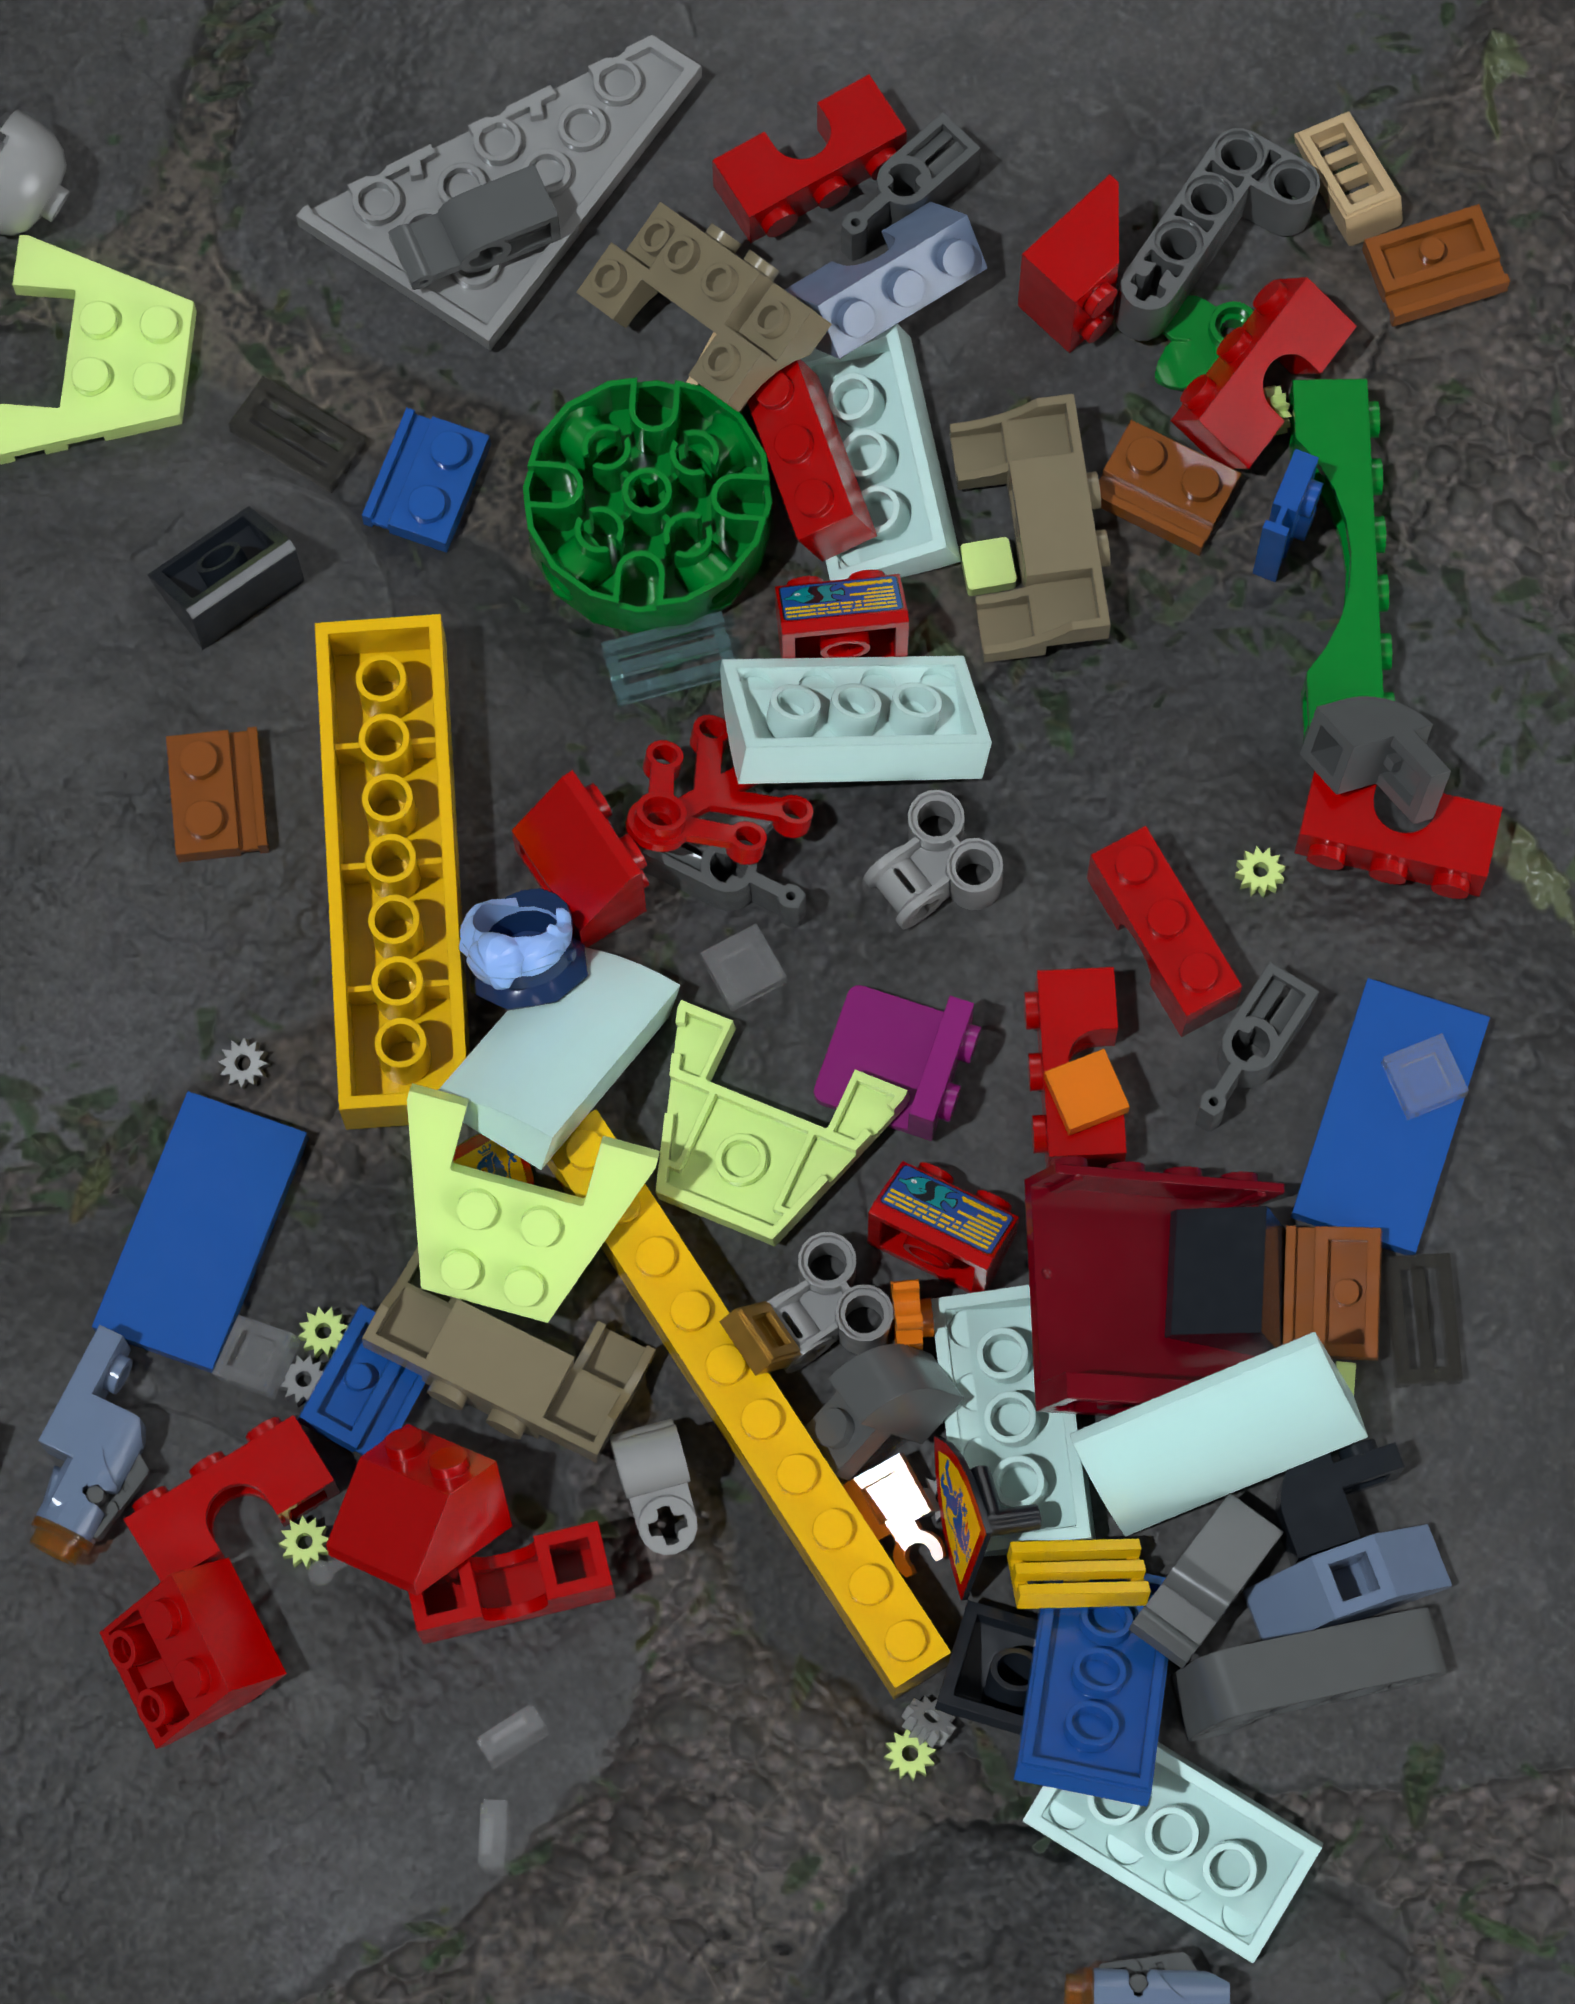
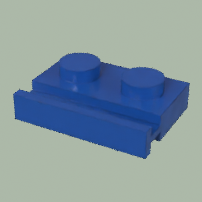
M406 407L363 510V524L369 527L376 525L388 529L390 534L447 553L491 447L490 435L434 416L429 419L416 414L415 410Z
M1295 449L1273 501L1270 518L1265 520L1252 574L1276 582L1282 559L1286 558L1293 539L1305 542L1318 509L1316 504L1324 484L1314 480L1319 457Z
M362 1304L355 1311L297 1418L300 1424L347 1450L355 1451L361 1455L381 1443L392 1431L402 1428L425 1385L421 1375L363 1347L362 1337L376 1312Z

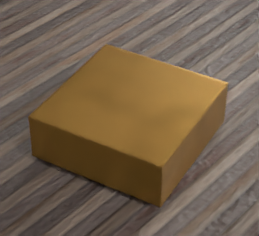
M763 1301L736 1308L719 1321L755 1376L785 1368L802 1355L800 1353L801 1350L769 1302Z

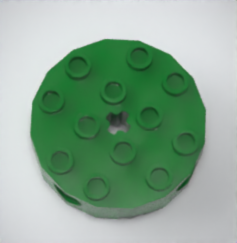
M638 377L610 380L565 403L535 439L527 465L528 472L523 485L531 555L554 594L591 622L639 635L689 629L731 606L760 571L773 527L772 498L766 453L743 415L703 386L675 380L674 384L659 380L638 382ZM642 503L645 505L644 507H639V506H638V505H640V504H642Z

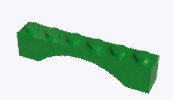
M1367 379L1293 380L1288 400L1290 404L1288 411L1292 416L1289 417L1291 425L1289 427L1290 460L1295 449L1319 457L1314 480L1324 483L1319 498L1329 512L1338 536L1345 572L1344 605L1341 619L1326 648L1307 671L1301 691L1303 744L1317 706L1358 696L1379 697L1395 701L1394 692H1384L1383 671L1391 670L1392 637L1391 633L1380 632L1379 612H1388L1389 579L1387 574H1377L1376 554L1385 553L1386 521L1384 516H1374L1373 496L1382 495L1383 464L1381 458H1371L1370 438H1379L1380 406L1379 401H1368Z

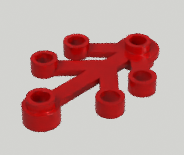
M708 714L702 715L695 720L690 736V746L696 752L693 790L679 798L674 796V781L679 777L684 759L683 751L671 741L658 740L652 742L647 747L643 762V771L649 778L648 793L643 795L629 809L626 829L634 842L647 850L668 852L679 848L685 842L725 848L727 855L733 861L743 865H751L757 863L762 858L767 841V834L760 825L750 821H741L734 825L699 819L698 817L711 811L772 821L774 829L779 834L789 838H799L808 832L814 810L807 799L798 795H786L781 798L745 792L757 784H738L734 767L721 774L722 754L725 752L728 743L726 721L719 716ZM703 734H711L717 738H709ZM657 760H666L670 764H663L658 762ZM786 814L796 815V816H798L800 819L791 818V817L787 816ZM745 840L751 842L753 845H745L739 841Z

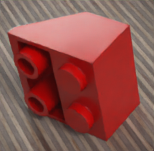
M572 770L562 776L511 831L516 852L540 888L557 894L568 904L572 914V935L588 948L647 911L644 889L649 886V882L642 870L647 866L643 854L629 834H625L620 838L617 836L608 820L613 815L611 808L601 791L594 783L584 787Z
M229 1557L171 1573L99 1632L109 1652V1656L115 1664L156 1749L165 1747L250 1703L287 1674Z

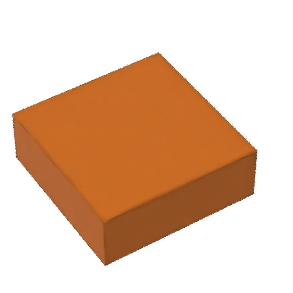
M1105 1049L1044 1072V1080L1069 1136L1129 1112V1103Z

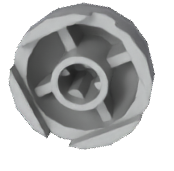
M20 109L15 110L0 129V132L6 135L4 141H0V235L12 236L26 232L41 217L52 222L70 193L68 189L61 186L67 166L64 149L49 129Z

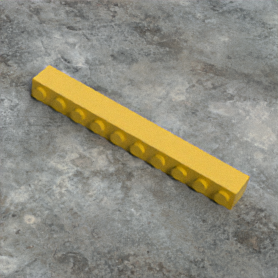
M597 1109L590 1112L547 1163L565 1193L580 1198L586 1197L602 1137L607 1136L616 1139ZM644 1184L601 1248L890 1695L896 1700L947 1667L951 1651L769 1372L755 1376L719 1321L726 1317L729 1311L647 1185Z

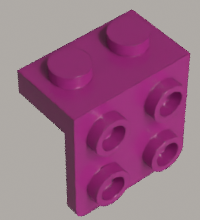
M853 986L845 998L814 1087L815 1100L822 1106L836 1110L854 1070H858L908 1090L910 1097L908 1104L889 1124V1128L932 1141L939 1120L950 1123L961 1091L960 1085L952 1083L959 1061L970 1064L979 1040L982 1027L972 1024L974 1003L950 995L943 1012L866 986Z

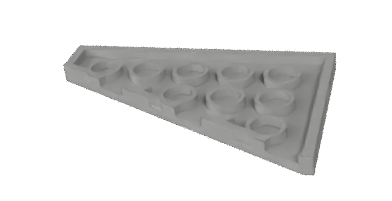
M650 35L626 47L625 51L619 56L604 58L589 65V72L555 89L549 85L508 105L500 115L484 117L468 125L469 131L435 148H432L431 144L387 165L378 175L365 176L348 184V191L312 209L309 205L304 206L296 215L298 226L491 351L701 79V65L657 37ZM535 164L557 211L561 239L491 268L470 273L460 270L437 279L424 288L413 290L389 239L388 232L399 225L411 224L438 213V210L445 202L460 193Z

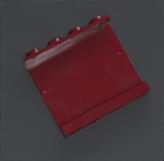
M1076 1156L1051 1159L1048 1168L1024 1179L1036 1412L1113 1416L1255 1357L1253 1355L1165 1338L1171 1212L1176 1209L1255 1207L1285 1193L1284 1183L1258 1181L1257 1173L1247 1171L1226 1173L1221 1175L1220 1178L1202 1176L1201 1168L1191 1166L1173 1167L1164 1170L1163 1173L1146 1172L1144 1163L1134 1161L1116 1162L1107 1165L1106 1168L1089 1167L1086 1158Z

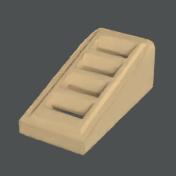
M1349 111L1294 134L1295 143L1303 159L1315 167L1319 174V191L1335 224L1349 246L1359 244L1364 239L1380 235L1401 225L1403 221L1401 195ZM1347 140L1349 146L1323 157L1320 154V151ZM1358 162V165L1348 168L1337 174H1332V172L1335 170L1343 168L1352 163ZM1363 184H1369V186L1357 190L1353 193H1350L1348 195L1344 194V192L1359 187Z

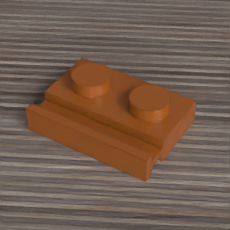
M1479 204L1364 239L1362 251L1382 302L1386 303L1390 313L1389 320L1392 327L1507 292L1510 284L1509 276L1503 271L1500 263V254Z
M1131 420L1099 479L1101 509L1200 556L1207 539L1214 531L1239 485L1242 473Z
M257 726L247 727V731L230 733L229 730L166 736L175 852L178 862L242 856L241 853L260 851V854L270 853L260 738Z
M1286 1225L1282 1345L1316 1332L1331 1359L1378 1361L1382 1251L1381 1228L1316 1226L1314 1228Z

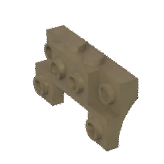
M659 202L626 251H623L612 242L576 292L624 328H627L643 306L660 292L715 332L717 335L688 376L738 412L741 411L757 389L776 372L794 361L810 356L832 325L818 313L773 281L780 271L751 250L748 251L742 260L735 255L742 245L713 223L710 224L704 233L662 202Z
M1074 394L1036 398L1020 407L998 415L950 424L949 436L957 489L1007 484L1022 588L976 596L975 598L984 663L1046 655V647L1052 645L1108 639L1111 624L1101 567L1110 566V548L1106 529L1095 530L1092 510L1101 509L1100 485L1096 471L1086 473Z
M418 1246L399 1279L381 1302L362 1337L364 1348L421 1375L422 1381L430 1385L427 1393L442 1404L456 1410H462L466 1403L488 1414L486 1423L504 1435L514 1439H521L523 1433L539 1439L541 1435L595 1463L598 1462L623 1412L627 1411L656 1353V1349L648 1345L645 1348L607 1329L606 1324L597 1321L574 1363V1356L465 1303V1300L421 1289Z

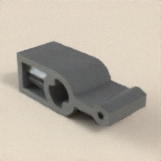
M942 112L891 156L879 169L877 197L859 212L853 211L847 214L842 222L841 251L851 261L863 258L866 255L867 246L882 233V230L930 201L942 206L946 205L979 176L981 148ZM900 190H907L914 194L903 197L894 193Z
M535 164L460 193L445 202L438 210V213L411 224L399 225L388 232L389 239L413 290L424 288L433 281L460 270L470 273L491 268L561 239L557 211Z
M685 842L679 848L668 852H655L645 848L642 852L647 866L644 868L645 873L717 909L734 911L753 902L779 915L782 924L789 927H799L806 915V895L799 886L795 884L782 885L757 873V863L743 865L733 861L727 855L725 848ZM732 867L739 868L745 873L742 878L734 875L730 876L726 883L717 880L713 876L717 871L727 874Z
M1268 963L1225 1030L1217 1056L1218 1069L1222 1077L1214 1089L1207 1090L1202 1095L1195 1124L1207 1132L1216 1129L1222 1121L1226 1103L1236 1087L1254 1088L1263 1084L1271 1076L1313 1011L1319 994L1318 990L1274 963ZM1283 1001L1277 1009L1274 1016L1272 1017V1019L1270 1020V1022L1268 1023V1019L1270 1018L1271 1014L1273 1013L1279 1002ZM1249 1044H1252L1262 1051L1264 1058L1252 1055L1246 1062L1236 1056L1232 1048L1244 1050Z
M1229 1493L1177 1561L1158 1590L1134 1619L1129 1630L1183 1669L1268 1558L1283 1531Z

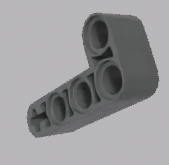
M1232 128L1222 132L1215 139L1124 272L1114 310V319L1119 331L1128 338L1137 341H1149L1161 335L1241 217L1279 236H1293L1302 232L1309 224L1320 187V178L1315 167L1306 160L1255 132L1244 128ZM1227 165H1235L1243 168L1244 170H1234L1229 168ZM1280 194L1292 195L1295 198H1297V200H1290L1284 198ZM1197 209H1206L1212 211L1215 215H1205L1198 212ZM1175 253L1181 255L1185 259L1175 260L1173 258L1168 257L1166 254ZM1151 287L1157 291L1156 296H1149Z
M1418 1608L1223 1649L1194 1660L1183 1669L1181 1668L1170 1676L1187 1741L1192 1742L1236 1731L1257 1719L1421 1684L1447 1674L1448 1671L1429 1608Z

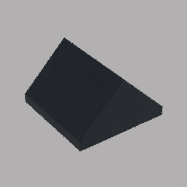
M250 506L147 574L155 588L202 650L304 582L296 548L291 540Z
M1267 1206L1176 1209L1171 1212L1165 1338L1253 1356L1260 1355L1282 1345L1286 1229Z
M968 1600L935 1710L1020 1735L1037 1620Z

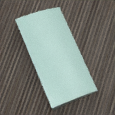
M897 323L840 359L814 349L810 356L804 357L801 360L819 377L878 535L827 559L826 565L830 581L848 579L855 572L871 569L883 571L885 575L900 574V578L962 562L911 337Z
M964 656L722 659L720 674L724 714L738 784L982 779L992 741Z
M585 947L588 976L555 1003L507 1011L438 1090L468 1098L469 1102L463 1121L464 1124L542 1170L669 1018L680 984L626 958Z
M1029 1285L932 1298L938 1364L964 1397L945 1419L947 1440L951 1441L964 1456L970 1469L980 1465L990 1467L1002 1508L1036 1504L1041 1514L1040 1530L991 1537L984 1556L1007 1555L1009 1544L1012 1541L1096 1540L1088 1474L1070 1437V1433L1082 1429L1080 1414L1036 1412Z
M1316 1332L1070 1433L1072 1444L1087 1474L1125 1537L1368 1437L1354 1395Z
M1159 1742L1157 1745L1152 1792L1147 1807L1043 1786L1023 1819V1822L1253 1964L1324 1844Z

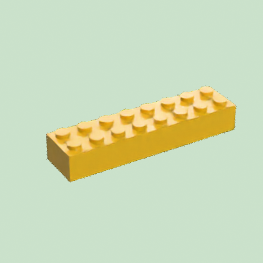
M441 614L315 623L339 1111L346 1130L409 1125L407 1097L412 1083L438 1090L470 1054L465 957L459 950L462 905L447 645Z

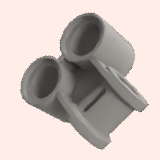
M928 790L918 795L910 805L908 811L909 841L881 857L869 868L863 877V880L870 888L877 887L898 913L895 920L902 929H908L924 920L949 897L957 905L968 910H982L991 906L999 898L1003 887V859L998 848L989 841L980 838L964 840V809L955 796L943 790ZM931 816H941L949 820L953 828L947 834L933 837L924 833L919 826L925 819ZM969 864H979L990 871L991 877L980 885H970L959 878L958 872Z
M821 1232L811 1236L802 1245L798 1255L799 1284L767 1301L801 1350L800 1353L802 1355L783 1368L788 1374L811 1363L837 1340L847 1351L859 1355L872 1348L887 1345L893 1333V1305L889 1296L880 1288L872 1285L854 1286L856 1281V1253L852 1244L843 1236L833 1232ZM823 1255H831L843 1262L845 1270L838 1278L823 1281L816 1278L811 1273L809 1267L816 1258ZM868 1307L874 1309L881 1316L882 1323L875 1331L859 1333L848 1326L846 1318L854 1309Z
M672 1418L612 1434L610 1443L626 1499L630 1500L635 1523L644 1544L653 1552L662 1555H673L687 1549L694 1541L698 1529L697 1517L687 1483L691 1482L679 1434ZM663 1506H669L673 1515L679 1516L684 1514V1520L675 1524L676 1534L664 1538L659 1528L649 1529L648 1524L658 1520L657 1509Z

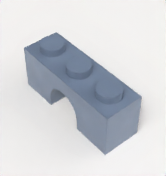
M930 201L881 231L888 250L882 255L868 262L850 266L831 261L786 288L785 291L832 324L815 349L840 359L986 270L987 265L968 216Z

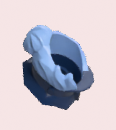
M541 888L521 890L507 896L505 899H491L475 904L467 912L462 922L459 950L466 955V962L470 968V991L509 1011L555 1003L588 976L585 944L572 937L573 922L568 904L557 894Z

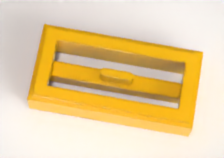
M1097 1539L1010 1542L1007 1560L1017 1609L1145 1606L1151 1591L1149 1582L1144 1581L1146 1572L1144 1560L1139 1559L1141 1552L1140 1540ZM1097 1579H1127V1582H1089V1581H1090V1580H1097ZM1063 1580V1583L1028 1584L1027 1582Z

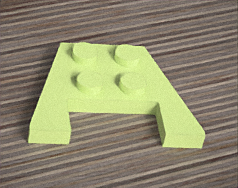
M19 235L12 283L16 295L75 300L60 407L0 404V465L15 462V456L44 450L47 455L68 450L69 444L104 437L105 441L182 424L197 313L194 301L29 235Z
M681 1000L676 1013V1040L674 1053L671 1055L669 1072L671 1082L667 1113L664 1115L655 1192L662 1201L776 1246L903 1111L910 1099L908 1090L854 1070L827 1128L821 1127L712 1083L711 1080L736 1030L734 1022Z
M412 1083L407 1097L421 1289L548 1323L655 1170L660 1151L603 1136L585 1198L454 1163L453 1158L469 1099Z

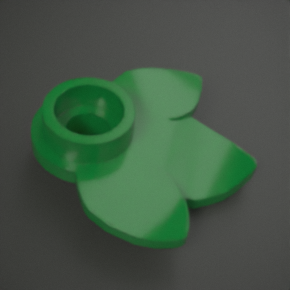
M1188 296L1166 330L1162 333L1171 342L1165 347L1158 360L1154 377L1155 382L1168 389L1185 390L1194 379L1206 374L1219 356L1216 351L1224 339L1221 334L1222 331L1227 328L1236 329L1242 327L1254 310L1241 302L1232 301L1214 306L1201 297Z

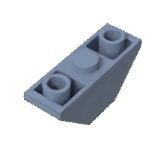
M1428 1524L1372 1534L1316 1554L1243 1590L1242 1593L1261 1641L1359 1621L1451 1588L1452 1584Z

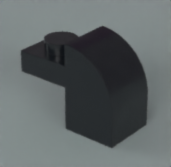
M1375 1439L1362 1441L1338 1452L1340 1461L1333 1463L1332 1457L1328 1453L1287 1470L1278 1490L1275 1517L1277 1527L1283 1531L1281 1539L1291 1566L1311 1556L1361 1538L1346 1496L1399 1478L1405 1466L1396 1442L1378 1448Z

